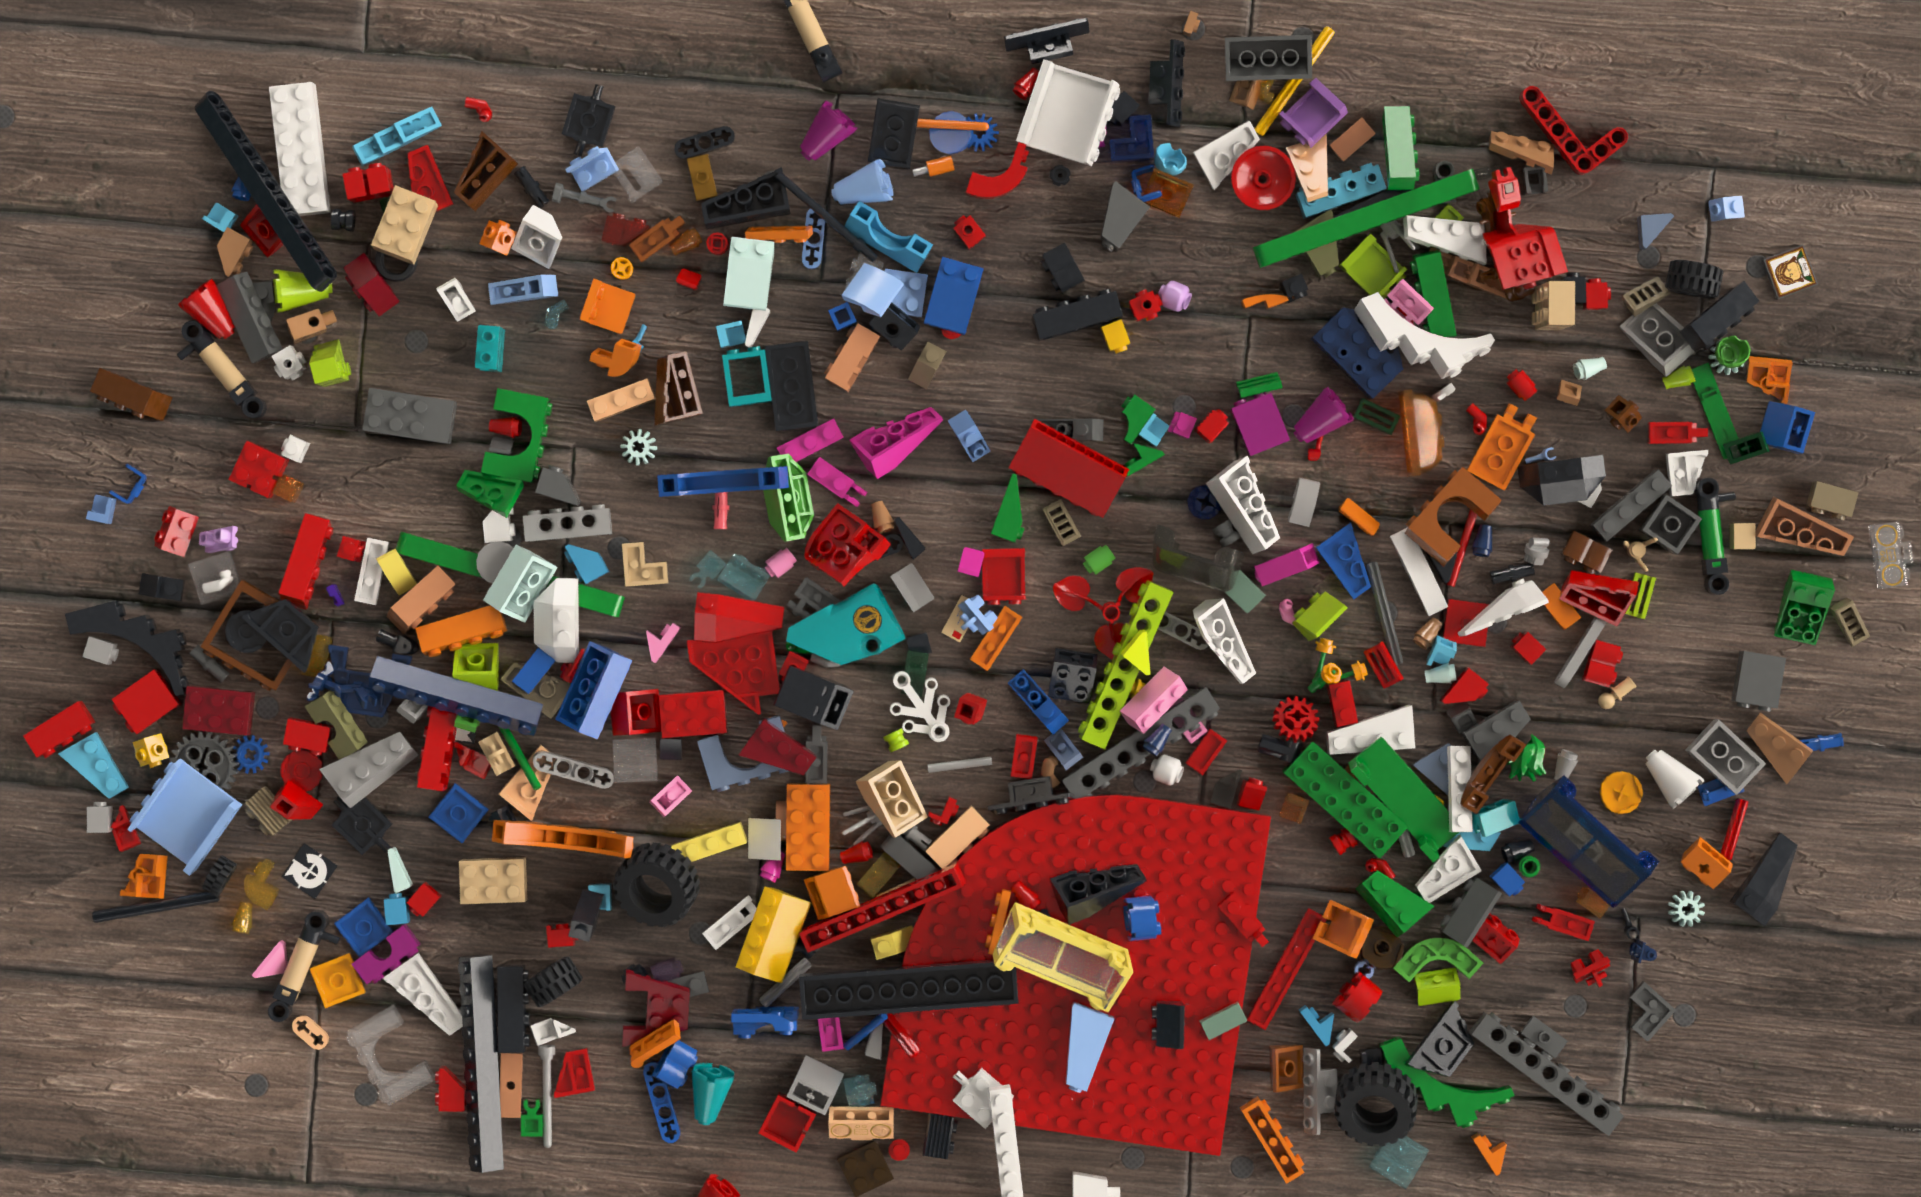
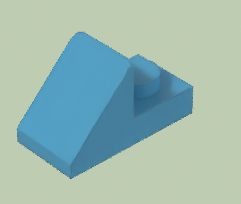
M1304 1005L1299 1009L1300 1013L1323 1044L1328 1046L1334 1014L1331 1012L1320 1021H1317L1319 1015L1314 1008L1308 1009Z

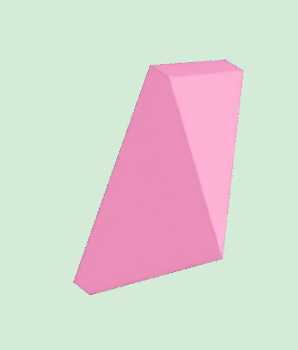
M283 940L278 942L252 974L254 978L283 974L288 964L286 942Z

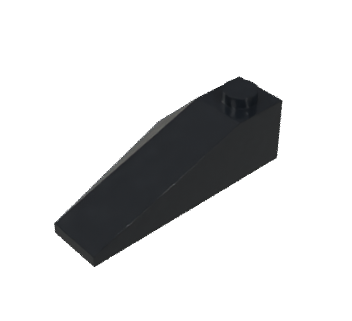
M1779 832L1730 902L1757 922L1766 926L1778 909L1798 845Z
M1137 864L1113 866L1109 870L1097 871V868L1090 869V872L1086 873L1069 871L1050 878L1059 909L1069 925L1089 918L1146 882V877Z

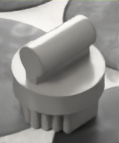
M1530 538L1529 543L1526 544L1524 549V560L1533 565H1543L1544 560L1549 554V549L1547 548L1549 546V539Z

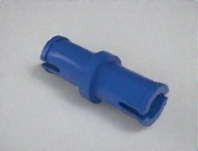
M1841 733L1828 736L1817 735L1816 738L1800 740L1813 751L1819 750L1820 752L1825 751L1827 748L1844 746Z

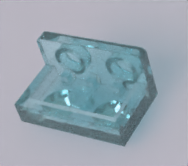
M734 553L717 581L744 598L755 601L770 575L763 568L749 563L744 556Z

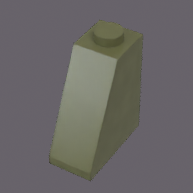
M1330 209L1296 231L1333 219V212ZM1336 241L1304 252L1318 277L1324 275L1326 278L1336 272L1335 267L1339 265Z

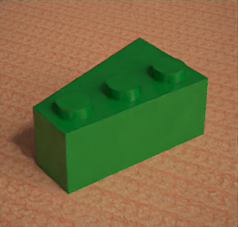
M1378 870L1355 888L1396 937L1405 933L1434 907Z

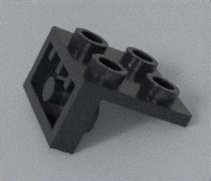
M1055 648L1048 697L1090 703L1098 654Z

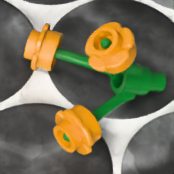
M1320 638V642H1315L1317 644L1316 650L1321 652L1315 677L1308 686L1310 692L1314 693L1317 689H1322L1327 684L1337 683L1341 679L1353 675L1356 681L1365 680L1364 676L1368 675L1364 663L1360 664L1358 660L1357 663L1351 665L1352 671L1344 674L1334 663H1328L1323 667L1326 653L1332 654L1333 648H1336V646L1332 645L1333 640Z

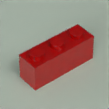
M78 701L23 735L37 758L42 756L47 758L56 752L55 748L59 745L65 747L74 741L73 737L78 733L82 736L91 731V725L96 722L83 701Z

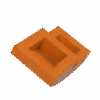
M1265 294L1243 299L1241 303L1243 309L1264 302L1266 309L1287 302L1288 297Z

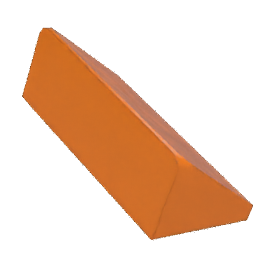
M1347 498L1338 508L1340 513L1369 536H1374L1380 526L1377 520L1350 498Z

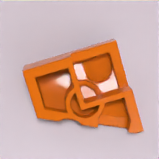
M1749 356L1747 382L1754 387L1761 388L1764 393L1778 398L1781 403L1787 404L1792 360Z
M139 854L135 868L128 876L130 880L125 890L121 889L120 896L164 899L168 856Z

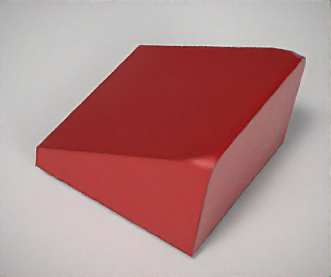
M683 268L676 278V283L697 290L702 275Z

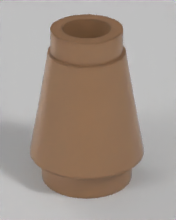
M883 501L871 504L874 529L880 534L892 531L895 522Z
M1432 617L1414 634L1413 641L1425 650L1428 647H1432L1442 623Z

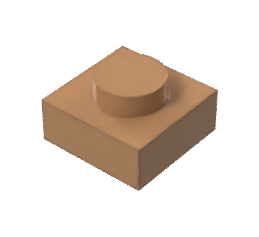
M1190 11L1182 32L1183 35L1190 37L1192 32H1197L1200 20L1197 19L1198 13Z
M1561 380L1557 400L1577 406L1580 401L1582 386Z

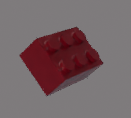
M193 685L187 686L182 729L245 736L251 735L255 692Z

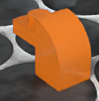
M621 339L615 344L613 352L597 348L591 353L590 361L596 363L601 368L609 367L607 376H621L637 363L642 345Z

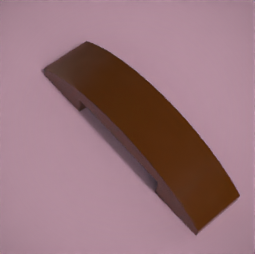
M1511 734L1499 741L1484 756L1474 770L1465 787L1460 804L1477 814L1489 798L1486 794L1489 787L1509 760L1515 762L1526 747V744Z

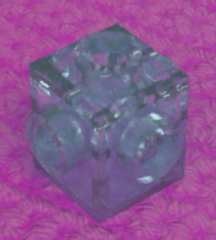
M869 1074L843 1079L849 1107H864L875 1104L873 1095L877 1094L875 1081L870 1082Z

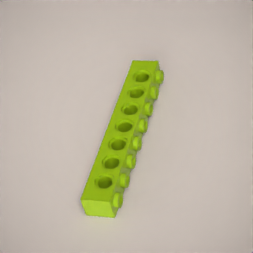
M1149 580L1146 581V584L1143 583L1138 591L1140 598L1137 604L1134 603L1129 613L1131 615L1129 623H1125L1121 630L1123 637L1120 643L1117 642L1113 648L1112 654L1114 657L1112 662H1108L1104 669L1106 676L1103 682L1098 683L1095 690L1097 694L1095 701H1091L1086 713L1089 715L1086 721H1082L1079 726L1078 733H1080L1079 737L1081 740L1103 749L1106 748L1121 714L1120 710L1124 707L1139 673V669L1130 661L1127 668H1119V662L1122 659H1126L1120 653L1139 631L1136 628V623L1141 619L1146 620L1144 630L1147 632L1149 650L1174 593L1170 589ZM1150 599L1154 600V608L1151 610H1146V601ZM1119 678L1121 680L1120 686L1115 689L1111 688V681ZM1105 698L1112 699V705L1109 708L1102 707V701ZM1096 718H1103L1104 723L1101 727L1096 728L1093 726Z

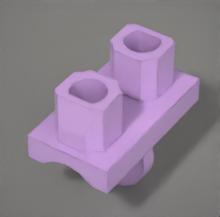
M229 526L200 532L199 545L205 546L206 553L234 550L237 548L238 538L235 537L238 527Z

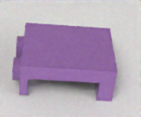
M1317 78L1310 82L1311 89L1286 113L1283 111L1279 113L1282 120L1280 124L1287 131L1292 130L1296 134L1295 138L1302 145L1306 143L1310 148L1348 113L1345 104Z

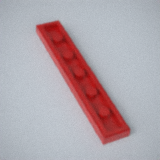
M1310 908L1307 909L1249 1013L1247 1021L1264 1030L1267 1029L1315 942L1313 936L1320 921L1325 923L1327 920L1322 917L1323 915Z

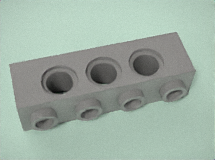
M605 504L592 505V510H584L583 506L570 507L571 512H562V508L549 509V514H541V510L528 511V516H523L525 542L612 534L610 508H605ZM586 515L594 517L595 522L593 526L586 527L584 525L583 519ZM565 517H570L573 520V526L570 529H565L562 526V520ZM544 519H549L552 523V527L548 531H544L541 528V522Z

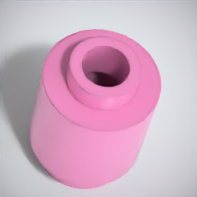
M785 548L783 551L780 549L765 561L767 566L764 568L771 577L776 576L779 578L790 570L797 560L788 548Z

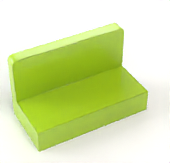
M1456 968L1422 972L1414 976L1419 1006L1460 1000V981Z

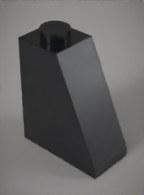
M583 889L571 922L568 937L590 942L597 927L604 894Z

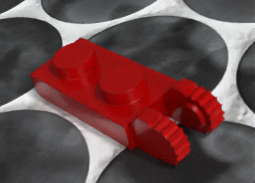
M1537 904L1536 908L1539 911L1551 913L1549 921L1533 916V922L1589 941L1595 923L1594 920L1555 907L1552 909Z

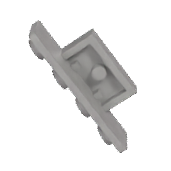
M1308 1047L1304 1048L1303 1126L1304 1133L1320 1135V1114L1335 1112L1337 1069H1320V1049Z

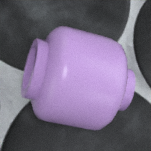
M1169 281L1166 285L1163 284L1158 293L1159 297H1161L1162 306L1176 312L1186 309L1192 297L1188 286L1176 281Z

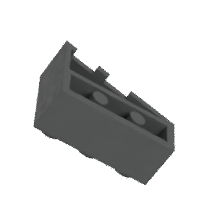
M1515 700L1461 734L1467 744L1471 746L1474 756L1480 763L1484 756L1499 741L1509 734L1516 737L1531 719L1521 702Z

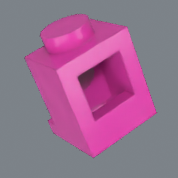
M1175 411L1168 432L1189 439L1197 418Z

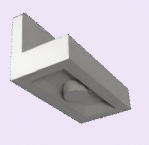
M912 563L890 576L913 612L934 599L931 591Z

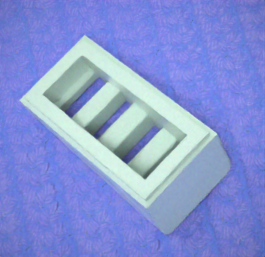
M397 848L389 849L388 858L393 889L396 894L411 887L413 883Z

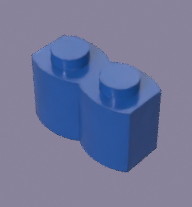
M678 1040L664 1049L662 1057L652 1073V1077L672 1088L678 1089L680 1086L682 1087L688 1076L686 1073L689 1067H693L697 1061V1050Z

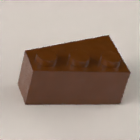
M687 351L658 359L654 426L689 419L703 414Z

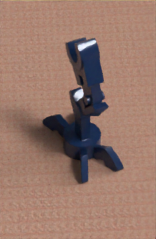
M327 662L325 670L316 675L313 683L308 684V687L312 688V692L308 693L307 701L319 698V691L327 688L334 691L337 697H341V693H355L363 709L367 708V702H371L373 706L377 705V696L368 688L362 687V682L354 681L350 685L333 683L330 677L334 672L331 662Z

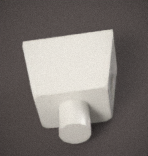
M1072 1172V1197H1120V1187H1108L1107 1177Z

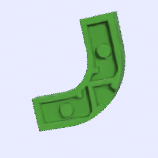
M1432 938L1421 941L1411 947L1392 969L1409 983L1428 962L1444 960L1470 979L1483 962L1459 942L1447 938Z

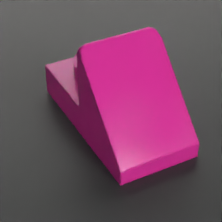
M965 547L957 571L979 577L984 552Z

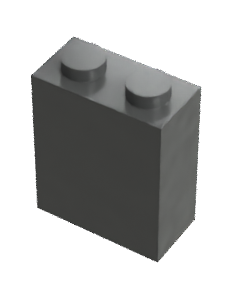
M1739 651L1731 701L1737 702L1739 707L1750 708V704L1758 705V710L1771 712V708L1778 709L1786 658Z

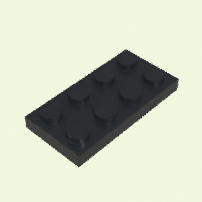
M808 341L765 346L776 431L819 426Z

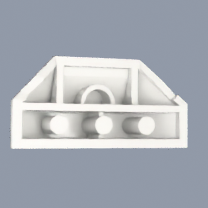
M556 578L534 600V643L558 663H574L579 654L578 578Z

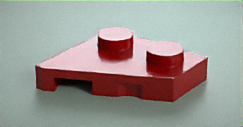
M588 1048L566 1051L554 1098L595 1091Z

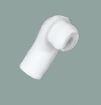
M221 571L219 573L221 579L203 583L204 593L220 591L229 585L233 580L231 571Z

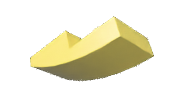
M396 549L376 558L398 595L411 590L417 585L416 580Z

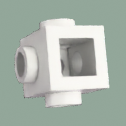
M290 345L272 355L276 363L274 369L279 377L291 378L293 381L303 375L302 371L306 369L304 365L306 360L300 351L296 352L293 346ZM291 361L292 365L288 367V363Z

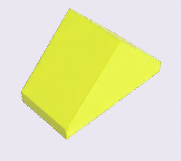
M1143 629L1137 632L1120 654L1145 675H1150L1147 632Z

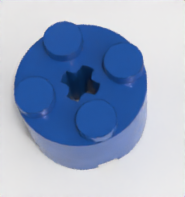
M1152 896L1125 898L1124 902L1128 903V906H1123L1126 931L1130 930L1131 936H1127L1128 940L1156 939L1157 935H1161V924L1157 922L1156 913H1159L1158 900H1154Z

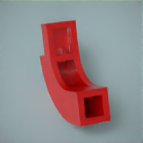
M1018 142L1012 163L1003 174L996 177H987L972 172L966 195L980 199H994L1013 191L1021 183L1028 170V167L1020 165L1021 162H1026L1029 153L1028 150H1025L1027 144Z

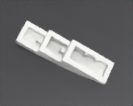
M1405 528L1391 535L1390 538L1416 593L1420 597L1428 616H1431L1447 608L1448 605L1420 546L1405 534L1407 530Z

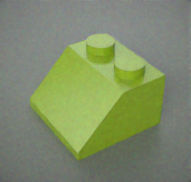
M1326 591L1321 594L1317 592L1308 600L1310 605L1306 609L1301 607L1293 615L1296 619L1292 624L1308 641L1318 638L1348 607Z

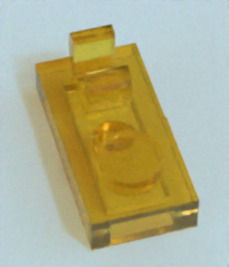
M883 852L858 881L857 885L873 898L901 865L889 854Z

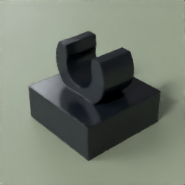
M509 804L492 812V816L488 818L489 821L493 819L516 821Z

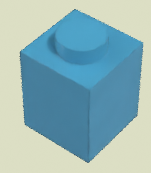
M402 893L389 894V898L384 899L386 925L410 922L409 905L407 904L408 896H402Z

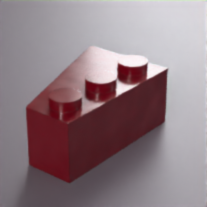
M765 718L739 752V756L801 775L807 772L817 757L816 754Z

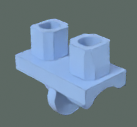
M979 595L964 600L958 607L963 612L960 618L965 622L961 626L962 630L969 627L973 633L978 630L984 635L994 628L992 625L998 617L991 610L987 611L984 615L980 612L979 608L984 604V601Z

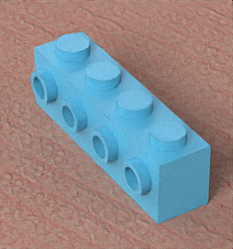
M1368 163L1360 167L1361 171L1352 173V170L1339 174L1340 178L1335 180L1329 177L1328 196L1311 202H1307L1302 188H1299L1300 192L1295 196L1303 218L1306 219L1385 191L1387 188L1379 165L1373 166L1372 163Z

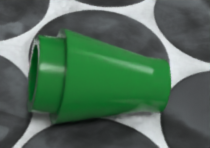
M1526 856L1520 861L1519 870L1525 877H1534L1540 871V863L1535 857ZM1529 862L1530 867L1526 869L1524 865Z

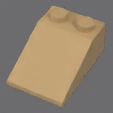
M901 760L888 761L856 781L864 800L893 838H896L928 817Z

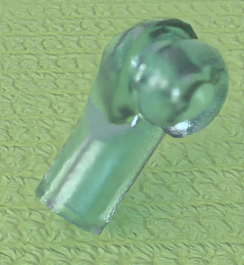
M564 299L547 309L544 322L549 329L557 328L560 313L569 309Z

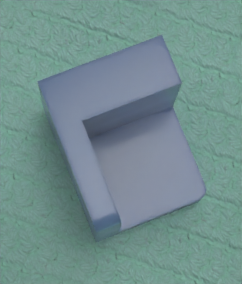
M95 495L92 510L87 512L86 519L111 524L117 499Z

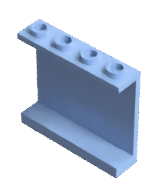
M179 759L175 763L170 762L165 768L164 773L166 775L163 779L159 778L153 785L152 789L155 791L151 796L148 794L142 801L141 805L143 808L140 812L136 811L129 821L132 824L127 830L130 832L136 828L141 830L184 862L186 867L183 871L190 876L198 869L242 804L182 759Z

